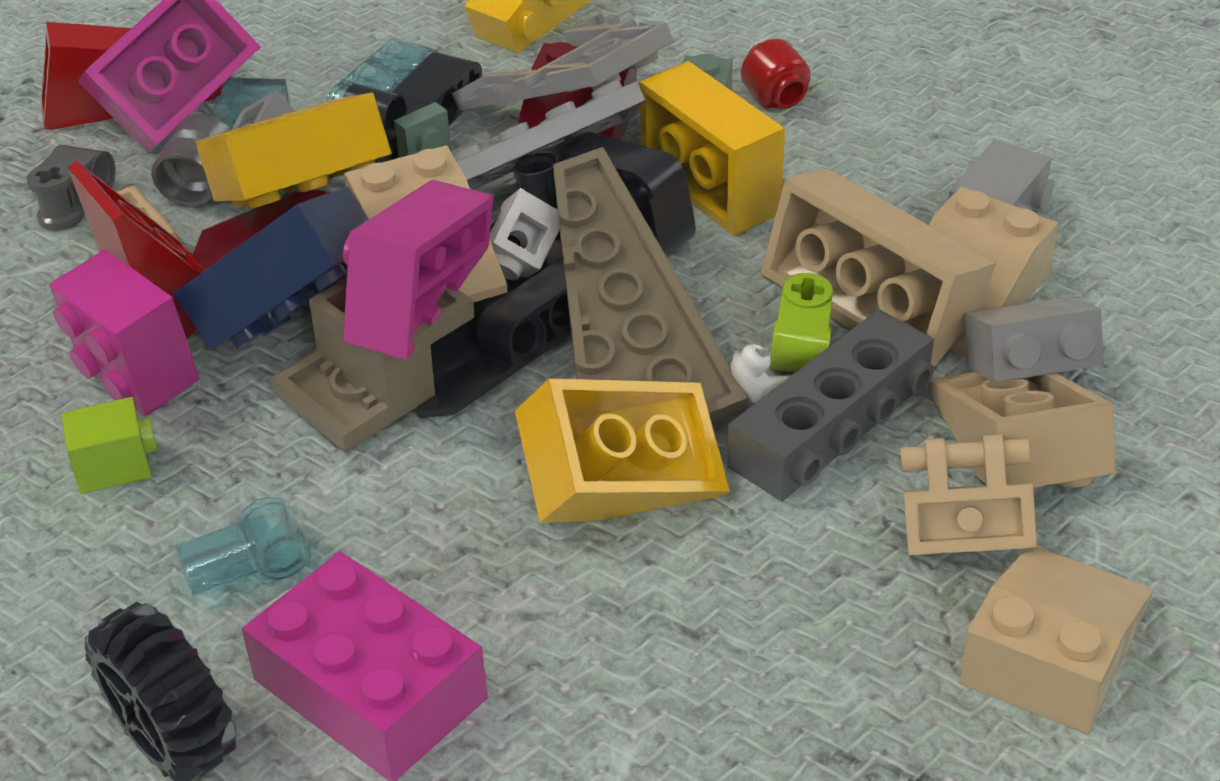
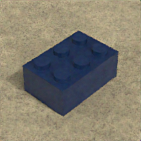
M349 187L299 203L173 294L211 351L229 342H232L235 348L239 349L259 336H267L291 320L290 314L301 307L303 309L310 306V298L347 277L348 265L345 264L343 259L345 242L350 231L368 221L369 218Z

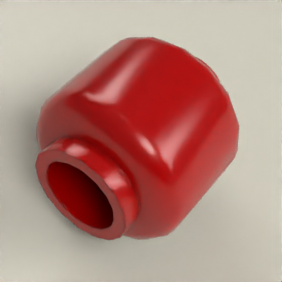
M780 38L769 39L753 46L743 60L740 70L742 82L764 108L779 107L787 109L797 105L806 95L811 79L810 67L788 41Z

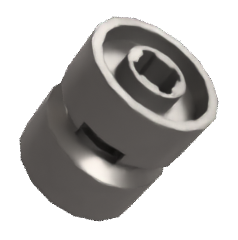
M192 114L185 117L152 164L151 176L159 192L173 203L184 207H198L206 204L212 197V193L195 141L230 131V128L219 119L206 114Z

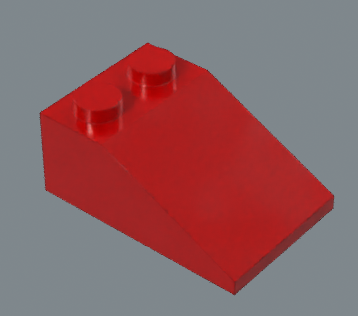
M75 160L68 167L99 252L106 249L172 296L186 339H188L197 329L173 293L206 269L179 239Z

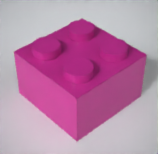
M106 249L49 284L57 308L53 310V316L62 331L70 337L74 349L69 351L73 364L87 379L94 376L101 381L114 400L133 397L135 408L144 416H148L200 380L172 296Z

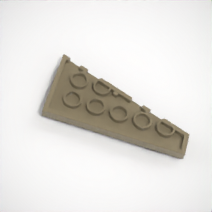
M601 147L553 164L576 379L701 383L711 423L745 411L748 399L746 394L732 376L730 366L604 148Z

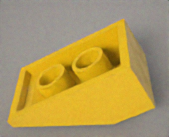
M549 378L515 410L540 523L593 522L722 497L730 492L701 383Z

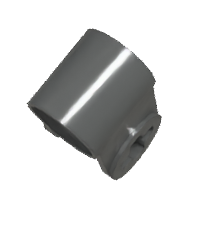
M59 145L55 147L51 155L38 167L29 172L27 184L28 188L36 193L40 207L37 212V219L42 228L48 230L67 229L79 223L84 217L85 212L68 167L75 160L112 188L115 180L116 166L114 158L109 152Z

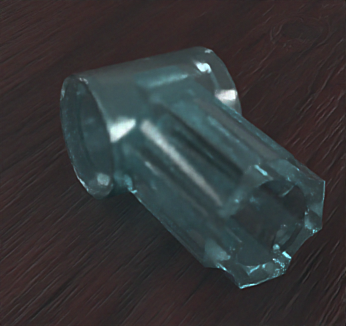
M277 497L262 498L251 503L243 510L237 524L174 545L192 596L258 572L263 577L272 580L289 578L299 573L307 565L311 557V548L287 501Z

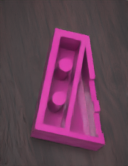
M432 179L350 231L343 250V259L345 264L348 265L343 342L407 361L415 350V342L412 341L414 332L422 322L430 325L434 324L441 314L440 307L435 305L446 289L458 291L487 251L494 195Z

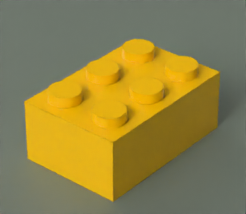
M690 61L641 80L640 90L645 98V101L640 106L641 145L666 151L680 162L687 177L691 203L733 236L776 216L784 186L785 128Z
M373 92L337 98L195 141L214 202L232 201L234 208L249 205V208H254L280 200L278 192L280 189L282 193L294 190L304 192L329 184L327 174L329 178L345 175L344 173L364 168L375 163L374 159L391 154Z

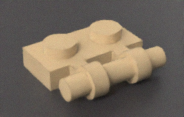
M1002 434L982 435L981 442L945 444L944 438L925 439V445L900 447L902 472L927 470L929 489L903 490L908 555L1037 548L1033 484L1031 482L1006 483L1005 465L1030 464L1028 438L1003 440ZM985 468L986 485L948 487L947 469Z

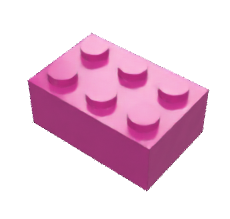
M162 0L85 70L78 82L150 153L185 117L189 116L261 46L217 0Z
M341 551L241 628L254 680L388 781L399 779L488 699L482 646Z

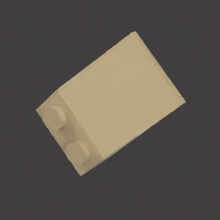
M447 145L434 149H425L416 154L383 163H373L364 168L344 173L346 187H349L369 219L432 179L470 189L464 173ZM490 239L487 251L458 289L470 297L473 302L508 292L506 280Z
M961 186L934 214L929 223V226L996 263L980 310L1024 304L1051 272L1059 222L1037 215L1032 210L1018 208L991 198L983 192ZM965 329L949 351L968 358Z
M977 372L931 379L928 384V391L957 443L981 442L982 435L1002 434L1003 440L1028 438L1030 464L1005 465L1006 483L1031 482L1034 494L1036 487L1052 484L1063 487H1083L1091 484L1093 477L1116 473L1113 403L1057 373L994 383ZM971 467L976 477L986 483L985 468Z
M1039 547L1027 548L992 585L970 625L966 636L959 684L1089 735L1148 607L1154 589Z

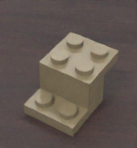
M346 277L309 299L317 351L273 376L271 379L274 394L346 453L435 396L430 345L474 318L473 300L460 290L446 289L435 304L440 307V316L433 325L423 322L420 324L412 338V341L415 342V350L406 361L343 342Z

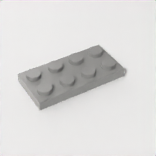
M619 80L611 82L592 92L593 98L578 108L575 107L573 101L564 103L545 114L547 119L538 126L529 129L527 122H523L498 135L500 140L489 148L482 150L480 143L456 152L453 156L464 173L470 189H477L514 172L513 167L515 163L526 156L536 153H553L585 132L598 134L631 119L645 101L637 81L625 87H622Z

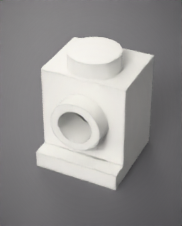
M520 188L503 202L500 208L501 212L489 237L504 278L510 280H517L519 276L527 279L539 271L560 230L558 210ZM508 236L517 237L521 247L508 240Z

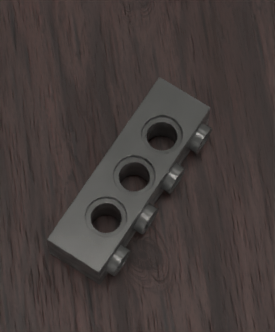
M880 309L876 310L728 424L727 468L783 502L801 486L810 485L817 478L820 471L837 456L849 453L857 444L859 438L876 424H884L888 421L895 409L913 394L919 395L926 389L934 372V367L931 364L934 338Z

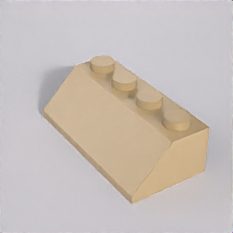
M825 168L785 178L760 274L783 287L786 279L798 273L810 272L821 275L832 285L833 296L830 313L832 319L852 330L868 316L880 309L934 338L931 364L935 367L965 331V313L980 311L996 263L834 171Z

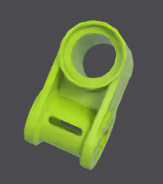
M810 272L798 273L785 280L782 287L778 320L775 319L770 370L796 373L830 346L832 325H829L833 289L831 283L821 275Z

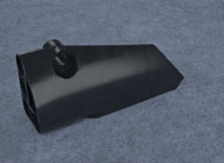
M585 132L553 153L545 152L526 156L516 162L513 167L518 190L521 188L557 209L553 164L603 147L665 255L688 241L695 234L696 225L684 168L672 154L666 151L593 132ZM495 222L491 225V227H490V232H491V230H492V228H493ZM560 230L539 271L527 279L519 276L517 280L505 278L507 293L473 302L474 318L430 345L435 396L417 406L420 418L457 414L571 335ZM508 236V240L521 247L517 237Z

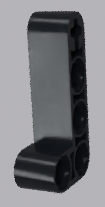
M432 52L392 92L356 83L349 86L343 97L372 92L374 94L391 150L390 155L374 159L375 163H383L399 158L394 120L436 102L447 110L448 125L450 127L464 112L459 111L452 93L481 78L482 67L476 61Z

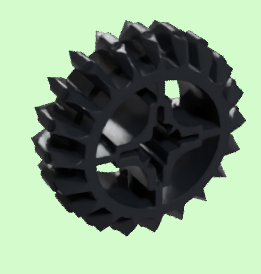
M135 602L127 608H119L101 619L102 622L90 630L89 634L85 637L86 661L92 668L91 676L101 690L100 695L107 701L112 710V716L117 718L124 729L125 735L129 736L148 760L159 768L164 777L170 776L173 781H191L196 777L201 778L223 763V758L236 749V726L232 721V710L224 702L222 697L223 690L216 685L211 676V669L205 666L198 655L197 648H193L185 639L183 631L175 628L167 615L158 612L155 607L147 603Z

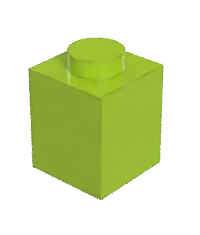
M133 397L61 413L67 454L80 494L152 478L147 454L158 451L150 417L138 419Z

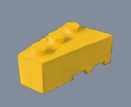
M468 0L464 8L477 38L519 53L592 0Z

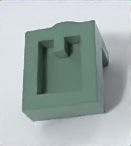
M434 102L394 120L399 158L416 154L425 149H434L446 145L451 151L447 110L438 103Z

